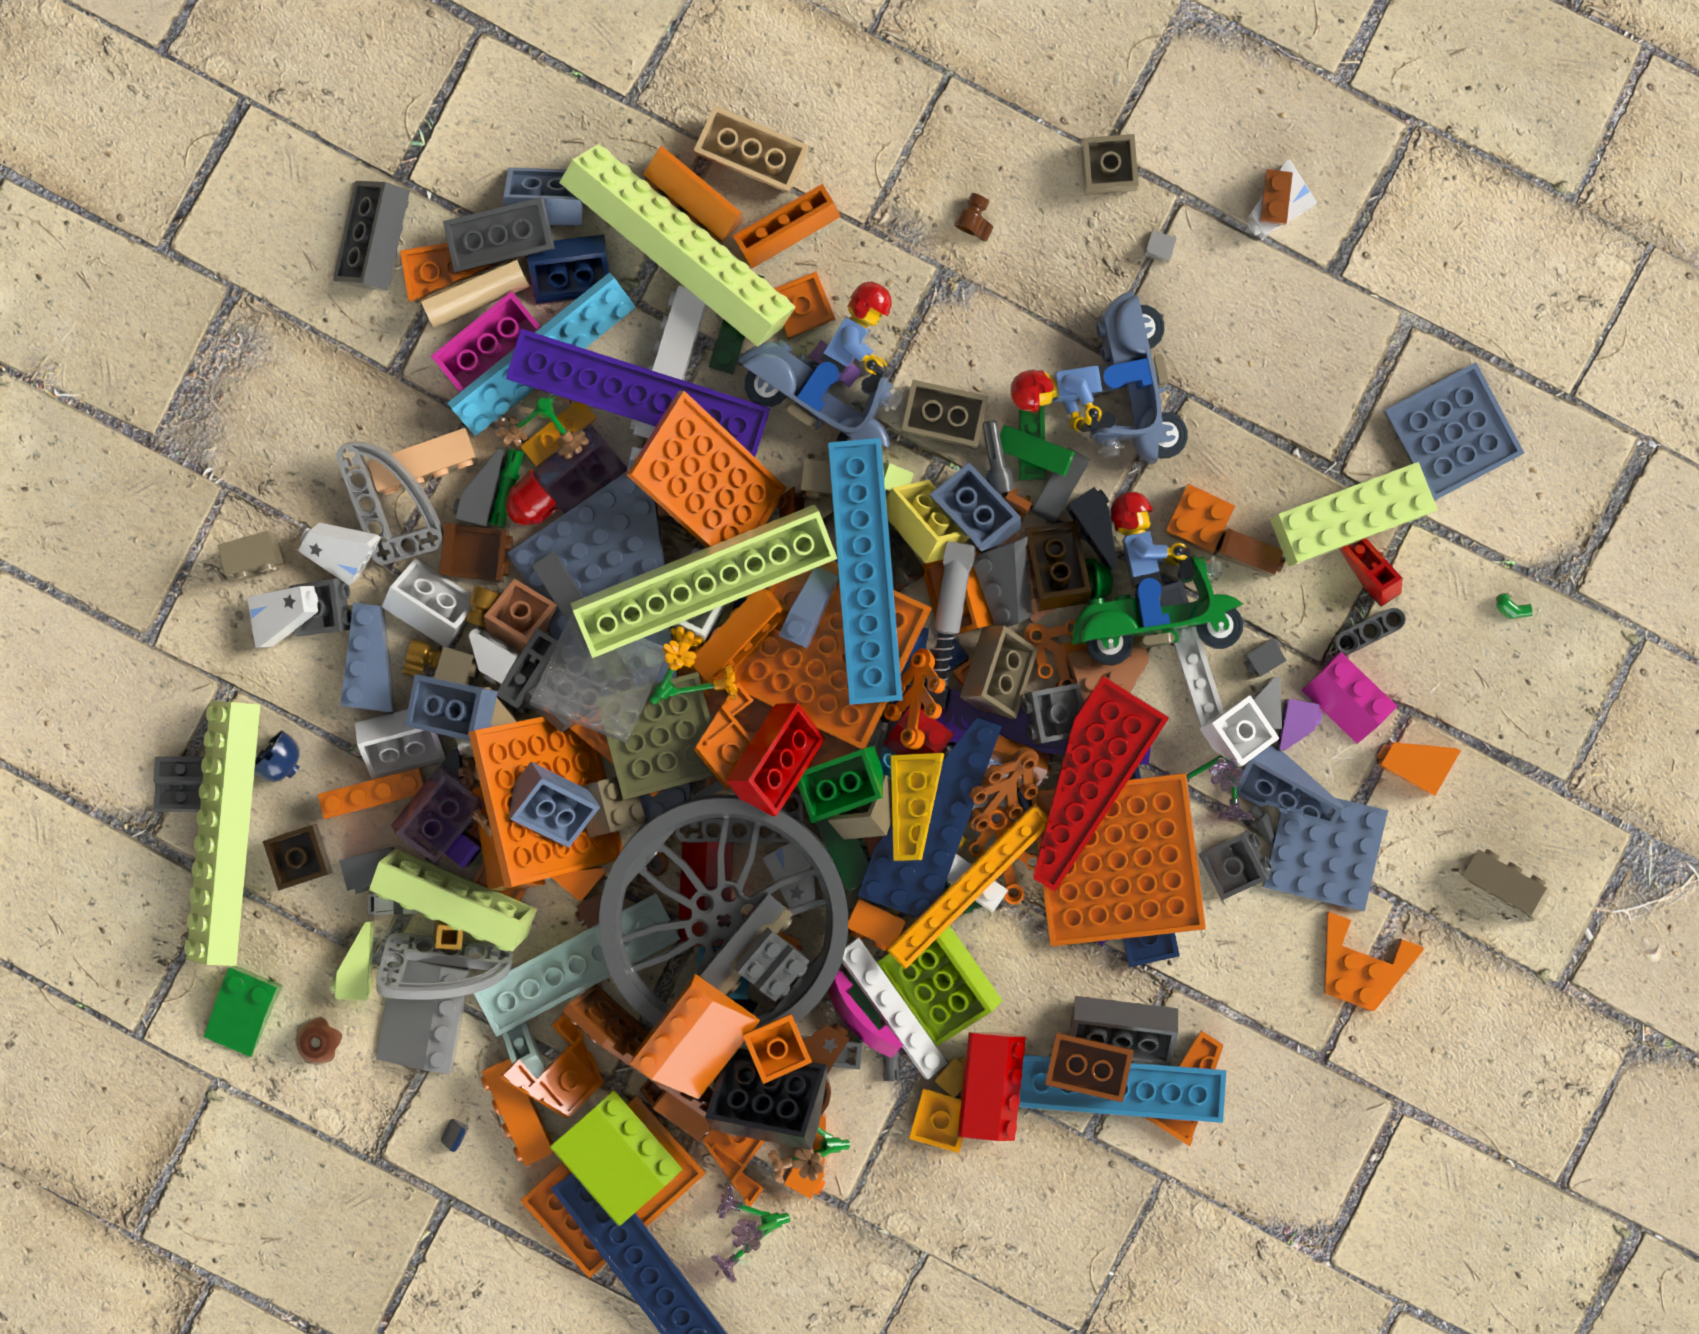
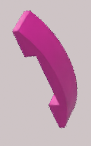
M839 969L828 989L836 1011L848 1028L865 1044L883 1055L891 1058L894 1057L903 1044L887 1025L880 1030L877 1029L848 994L853 984Z

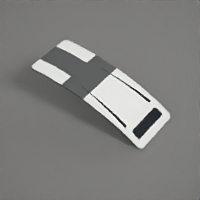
M368 894L369 915L417 913V910L405 909L394 900H385L376 894Z

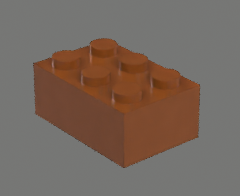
M1057 1032L1045 1085L1123 1103L1134 1050Z

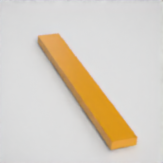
M1033 803L886 950L906 969L1044 832L1048 816L1036 803Z

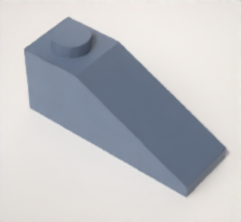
M819 567L814 568L789 611L779 634L780 637L809 648L837 585L839 576Z

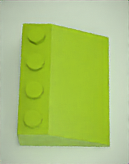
M950 925L906 969L890 953L877 961L881 970L936 1047L991 1013L1003 1001Z
M614 1090L550 1146L618 1226L622 1225L683 1170Z

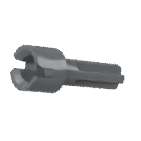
M996 420L986 421L982 427L990 470L986 473L987 482L998 493L1015 490L1012 470L1005 466L998 423Z

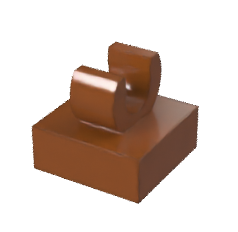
M1015 488L1012 492H1008L1005 501L1021 517L1022 522L1032 504L1029 502L1031 496L1027 495L1023 499L1017 495L1019 489Z

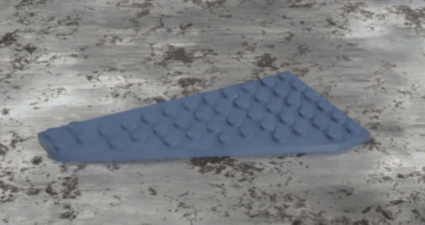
M625 472L507 554L521 574L526 586L555 603L532 567L533 564L552 551H555L583 596L587 597L665 565L657 503L626 475L627 472ZM557 606L548 629L553 638L565 646L561 654L570 671L575 674L577 681L584 688L594 691L597 699L613 695L608 684ZM673 626L617 648L641 687L663 680L669 668V663L664 660L663 646L664 644H669L670 641H674L673 635L670 634ZM678 669L674 670L670 679L679 677ZM692 782L662 790L654 797L649 794L639 796L643 812L648 820L675 804L691 799Z

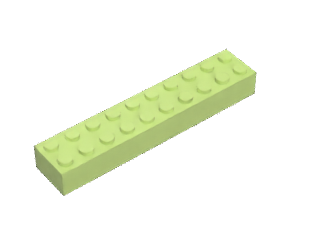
M598 144L571 161L559 183L757 347L782 329L795 309V306L789 302L788 298L777 292L765 279L760 278L749 269L746 263L732 255L725 246L720 245L706 230L701 229L692 222L685 213L680 212L667 198L652 189L648 182L640 179L627 165L612 156L608 149Z
M812 505L570 604L591 656L594 658L837 559L820 512L815 505Z
M210 700V706H208L206 711L208 729L204 735L206 751L205 758H203L201 764L203 772V783L199 788L201 805L196 818L199 825L198 835L194 840L196 859L192 865L193 888H191L189 893L191 912L187 917L189 934L184 947L187 960L206 965L236 966L260 714V705Z

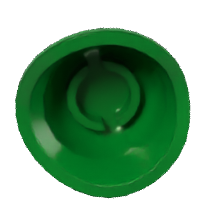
M1086 559L1085 563L1091 587L1090 600L1108 597L1113 588V576L1106 565L1097 563L1095 559Z

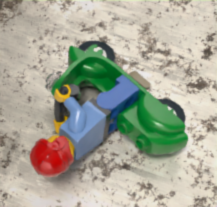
M1127 492L1117 496L1111 506V520L1114 523L1115 531L1125 535L1122 544L1132 589L1136 588L1135 598L1131 599L1130 594L1115 596V601L1105 602L1104 598L1089 600V605L1083 608L1074 623L1071 645L1086 644L1089 655L1096 662L1108 666L1122 663L1129 657L1133 649V637L1160 633L1145 636L1140 642L1142 648L1171 644L1173 641L1178 643L1179 635L1175 630L1196 627L1198 636L1205 645L1213 649H1225L1232 646L1239 640L1243 632V620L1241 614L1236 609L1242 606L1243 603L1227 594H1214L1210 580L1213 579L1216 582L1218 581V576L1222 575L1221 561L1216 560L1215 556H1210V559L1198 558L1196 555L1191 557L1187 546L1182 543H1175L1172 547L1153 545L1150 531H1145L1150 527L1148 513L1152 512L1153 508L1148 499L1138 492ZM1167 562L1170 566L1180 565L1177 573L1179 580L1183 583L1194 582L1199 595L1198 600L1161 607L1159 596L1162 587L1159 583L1161 577L1158 564Z

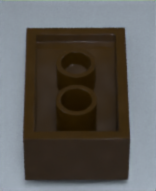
M1076 520L1025 528V535L1028 538L1027 549L1032 584L1038 611L1088 604L1091 596V587Z

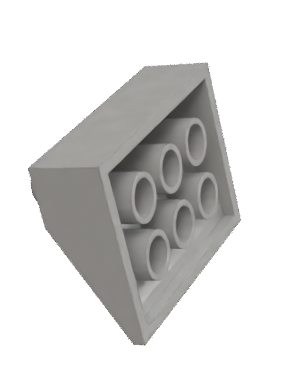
M408 960L402 982L439 983L469 978L471 969ZM392 962V968L400 966L398 962ZM466 995L429 1000L386 997L376 1059L431 1072L452 1073Z

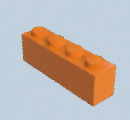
M821 184L733 235L752 269L841 216L826 188Z
M765 588L749 594L747 600L739 608L731 612L729 619L713 631L711 638L695 650L696 658L694 659L693 667L708 683H713V680L723 679L725 667L730 665L733 672L784 619L789 611L771 591Z
M417 768L320 793L318 798L323 818L330 819L426 794L427 782L423 768Z
M509 1057L485 1068L482 1071L484 1076L481 1077V1081L485 1090H490L494 1097V1100L491 1102L497 1115L501 1114L505 1121L502 1126L508 1139L512 1137L516 1145L513 1151L519 1162L523 1161L524 1165L527 1166L553 1154L554 1151L550 1148L553 1142L533 1098L500 1078V1075L512 1064Z

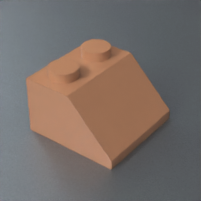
M513 579L485 614V631L522 653L537 628L544 633L546 632L557 604Z

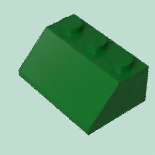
M874 746L805 770L798 781V786L811 823L883 798V770Z

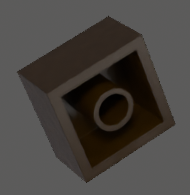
M317 824L263 841L278 891L333 873Z

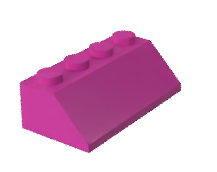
M511 291L431 357L459 392H461L515 349L521 329L535 333L541 326Z

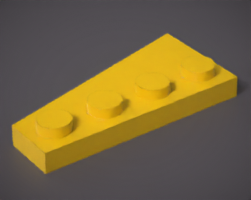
M943 753L891 755L894 861L922 860L944 758Z

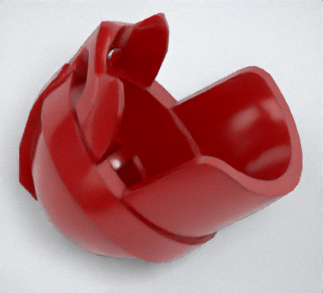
M532 469L509 489L505 503L509 518L514 523L524 526L535 523L539 524L558 510L557 507L553 508L556 505V501L538 483Z

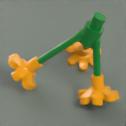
M677 626L676 629L671 628L670 634L673 635L674 641H670L669 644H664L663 646L664 660L669 663V668L663 680L654 688L655 692L649 697V700L656 705L662 699L665 700L669 695L673 697L678 694L713 688L715 690L725 689L729 693L730 699L736 700V693L738 692L735 683H733L735 682V673H732L730 665L725 667L723 679L713 680V683L683 688L675 687L670 681L674 670L681 668L683 665L691 667L694 664L696 654L691 651L688 652L690 647L693 649L700 647L703 639L695 636L690 631L685 633V629L681 626Z

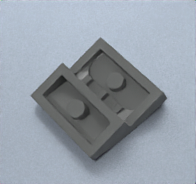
M155 757L153 778L155 783V812H198L200 810L199 788L203 783L201 764L205 757Z

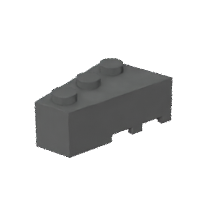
M1027 537L984 550L974 557L973 566L995 626L1004 625L1009 627L1032 617L1030 584H1028L1027 569H1029V560H1026Z

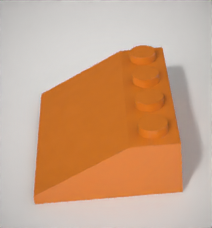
M695 974L637 1048L630 1064L652 1080L699 1099L744 1042L743 1034L752 1031L760 1022V1019Z

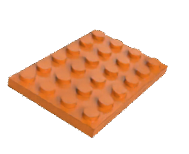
M685 391L677 392L626 474L706 548L765 525L778 504L780 496L787 489L784 484Z
M637 1095L627 1106L683 1169L663 1189L636 1211L645 1225L648 1226L699 1181L706 1172ZM562 1162L521 1198L520 1201L586 1276L590 1278L607 1262L551 1190L554 1184L571 1172Z

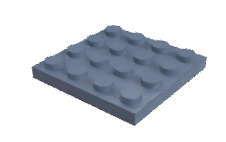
M1476 362L1383 411L1411 464L1419 462L1434 501L1524 454L1519 441Z
M1336 798L1344 805V808L1334 826L1305 819L1301 814L1288 811L1287 814L1280 812L1275 839L1273 840L1269 857L1272 865L1271 877L1263 882L1262 887L1365 911L1388 810Z

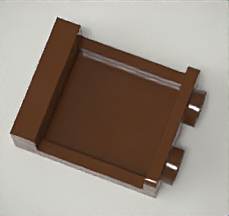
M445 523L439 575L504 582V577H509L510 561H506L507 551L512 550L513 536H509V530L507 529L500 530Z

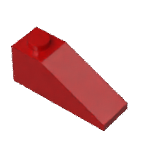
M1367 538L1339 548L1364 589L1380 607L1402 594V576Z

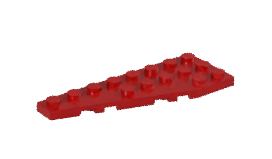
M1104 675L1100 677L1073 719L1033 873V879L1054 892L1169 719V716Z

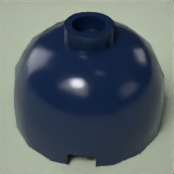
M280 730L268 742L270 744L266 749H262L255 758L254 774L265 781L278 782L286 776L292 778L300 768L297 765L300 758V749L297 742L283 730Z

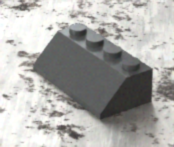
M355 181L333 281L371 290L388 291L392 280L391 274L394 260L397 257L399 238L403 230L405 211L409 204L410 190L388 182Z
M1075 996L1069 1035L1133 1049L1132 1061L1170 1066L1178 1035V1008Z

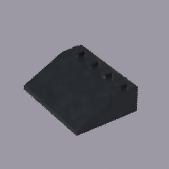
M738 1048L720 1071L705 1119L713 1131L812 1150L820 1122L828 1066L812 1062L763 1084L749 1051Z

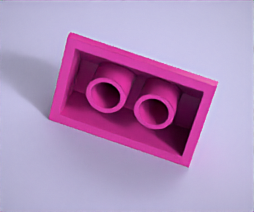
M1342 652L1336 653L1301 689L1315 704H1320L1319 708L1356 744L1375 730L1398 707Z

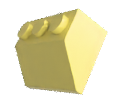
M930 480L894 487L886 498L888 521L925 564L944 559V552L948 541L963 544L969 539L930 497V494L937 489Z

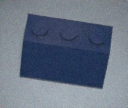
M605 234L554 240L555 249L528 255L536 304L577 299L610 272Z

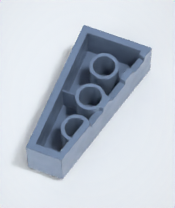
M353 603L340 706L396 712L384 608L381 606Z

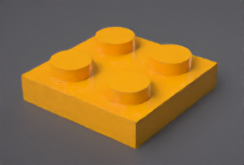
M923 1088L909 1139L959 1153L963 1141L962 1137H957L961 1098H953L951 1095Z

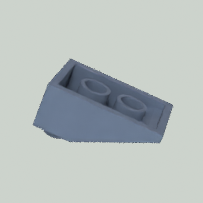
M415 674L404 726L470 741L468 732L491 727L498 691Z

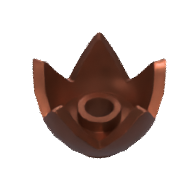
M323 1017L315 1018L306 1025L301 1026L296 1033L295 1041L298 1053L308 1062H331L335 1057V1050L339 1046L343 1035L337 1029L330 1027ZM313 1038L320 1040L319 1047L312 1045L311 1041Z

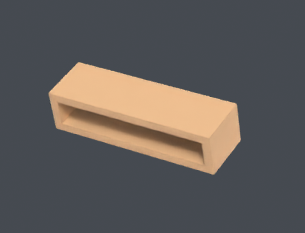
M466 428L391 453L392 456L406 467L419 485L425 482L424 478L432 475L434 479L448 475V470L458 467L459 470H463L473 466L472 461L478 460L470 434ZM376 460L367 462L377 492L385 493V496L400 491L399 487L403 485L391 471Z

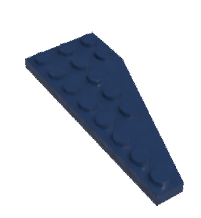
M977 717L943 760L922 860L894 861L892 824L887 835L883 836L875 846L858 893L859 897L918 918L942 894L974 806V801L969 795L970 791L976 786H981L1002 728L1001 725Z

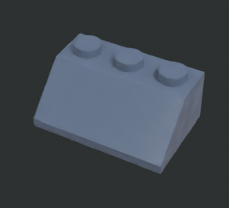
M508 168L503 196L504 206L542 197L544 198L549 224L582 226L585 204L559 183L567 169Z
M970 463L930 494V497L980 551L1002 544L1021 528V517Z
M530 762L515 781L509 818L560 844L570 847L599 810L600 806L589 790Z

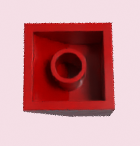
M909 707L883 743L884 746L896 755L942 753L955 733L938 720L925 716L924 710L920 707L918 729L924 733V743L917 750L905 747L901 742L900 736L908 725Z

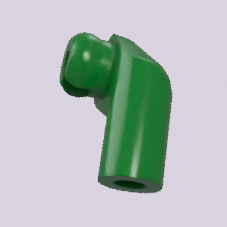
M1506 593L1499 594L1496 597V607L1506 618L1515 619L1533 615L1531 604L1516 605Z

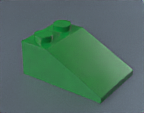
M239 966L229 967L218 992L204 1038L252 1057L283 985Z

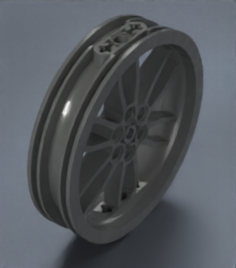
M718 794L701 796L680 802L663 810L640 827L625 844L610 870L603 889L599 911L600 942L606 965L617 988L627 1002L643 1018L655 1026L671 1005L664 1002L651 991L637 973L638 970L667 961L699 943L706 949L696 973L701 977L698 972L716 952L712 947V942L716 939H723L725 941L745 917L741 912L744 905L752 904L754 906L766 891L772 894L783 886L816 875L823 896L787 909L793 915L820 905L825 906L826 929L821 952L809 966L807 965L805 974L797 977L790 985V990L786 996L782 997L772 1009L755 1015L760 1019V1022L754 1029L788 1014H792L795 1023H797L826 994L837 975L845 952L848 935L847 902L842 881L832 857L819 838L803 822L781 808L777 816H771L741 800L737 795ZM722 818L723 826L718 848V885L710 889L706 887L687 862L666 846L664 842L675 830L685 825L706 819ZM731 818L743 819L754 823L749 854L737 881L725 879L724 849ZM765 826L790 841L803 854L811 867L781 878L749 896L742 889L754 861L759 829ZM658 851L665 853L674 861L693 883L697 890L692 897L665 885L647 870L646 865ZM638 873L662 893L692 910V915L689 918L655 923L627 934L623 933L622 908L628 884ZM726 887H732L736 891V897L732 900H725L721 895L722 890ZM700 896H707L711 899L712 904L707 909H701L696 903L697 899ZM719 914L722 916L730 915V924L723 923L720 925L718 923L720 918L717 916ZM696 922H703L707 927V931L702 935H697L693 932L692 925ZM685 928L688 938L675 947L641 962H631L625 946L627 941L657 931Z

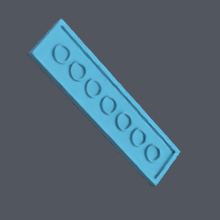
M609 272L535 333L585 349L634 310L636 306ZM514 350L447 403L475 437L535 389L505 379Z

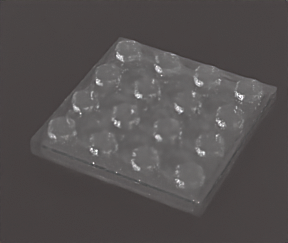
M572 611L530 700V705L628 743L665 662L663 646L641 638L592 658Z

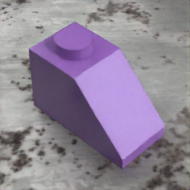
M1285 699L1282 729L1279 731L1276 747L1278 750L1285 751L1313 732L1316 725L1320 726L1322 711L1319 710L1320 704Z

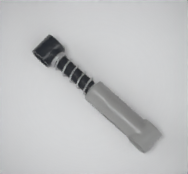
M948 541L944 552V572L934 624L938 637L935 638L937 640L936 648H933L935 650V665L933 669L938 677L945 681V688L941 693L937 694L928 690V681L924 682V687L935 703L941 706L943 712L947 711L951 695V687L947 684L949 679L947 670L950 669L948 665L949 660L952 659L950 653L951 649L954 648L952 641L956 638L954 634L960 631L969 572L975 557V546Z

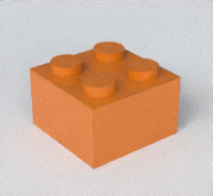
M1188 483L1184 487L1163 533L1205 553L1212 554L1235 505Z

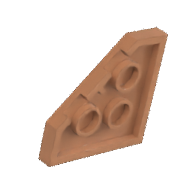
M1142 636L1133 638V649L1129 657L1122 663L1114 666L1102 665L1096 662L1089 655L1088 649L1068 653L1067 660L1075 684L1080 683L1083 703L1102 675L1132 692L1149 661L1146 648L1140 646Z

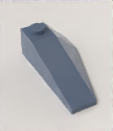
M1271 745L1248 761L1237 783V795L1257 806H1274L1279 808V812L1287 814L1288 811L1301 814L1305 819L1330 826L1335 825L1344 808L1343 804L1289 756Z

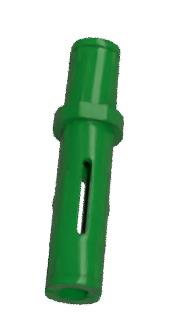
M508 448L503 471H500L501 480L491 520L489 521L490 524L505 527L508 515L505 506L509 489L517 480H520L521 475H518L525 452Z

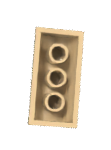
M714 105L694 148V154L790 194L805 162L809 145Z
M516 258L424 296L421 303L431 324L436 328L494 303L511 291L516 293L530 286L520 262Z

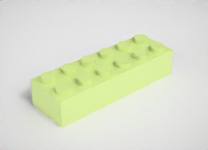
M1417 462L1277 514L1270 521L1287 564L1291 567L1422 518L1438 509L1420 464Z
M397 848L379 861L369 889L382 899H391L400 903V906L405 909H415L422 912L428 919L445 922L450 928L466 931L477 940H487L494 943L498 949L503 951H513L528 936L537 908L497 891L488 890V887Z

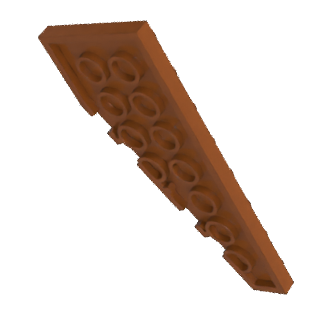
M597 984L593 985L568 1003L562 1010L567 1014L570 1022L579 1025L587 1033L591 1041L598 1043L703 1117L706 1116L714 1092L709 1086L701 1097L697 1099L652 1080L630 1064L635 1051L650 1032ZM728 1134V1135H731V1136L734 1137V1138H736V1137L738 1136V1135Z

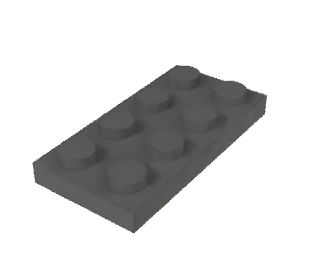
M542 197L443 221L453 269L456 273L555 249L546 206Z

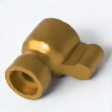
M474 585L469 599L472 609L468 611L465 621L485 627L484 616L502 593Z
M413 638L408 648L402 674L415 677V674H421L426 665H431L432 669H437L442 650H433L429 643Z

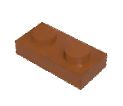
M1266 170L1260 222L1279 225L1287 224L1293 172Z

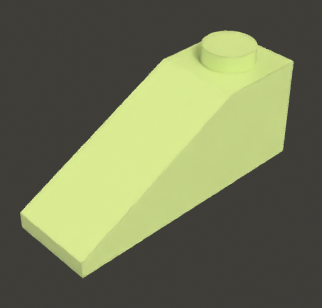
M369 920L364 923L339 967L336 977L332 978L331 991L335 992V999H370L374 921Z

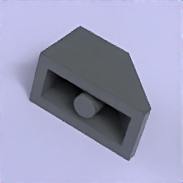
M394 847L340 860L347 891L354 889L355 894L369 891L379 861L391 853Z

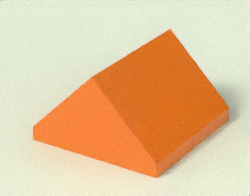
M608 866L585 868L554 876L552 879L581 902L586 899L606 875Z
M788 1014L743 1034L749 1054L763 1084L812 1063L792 1014Z

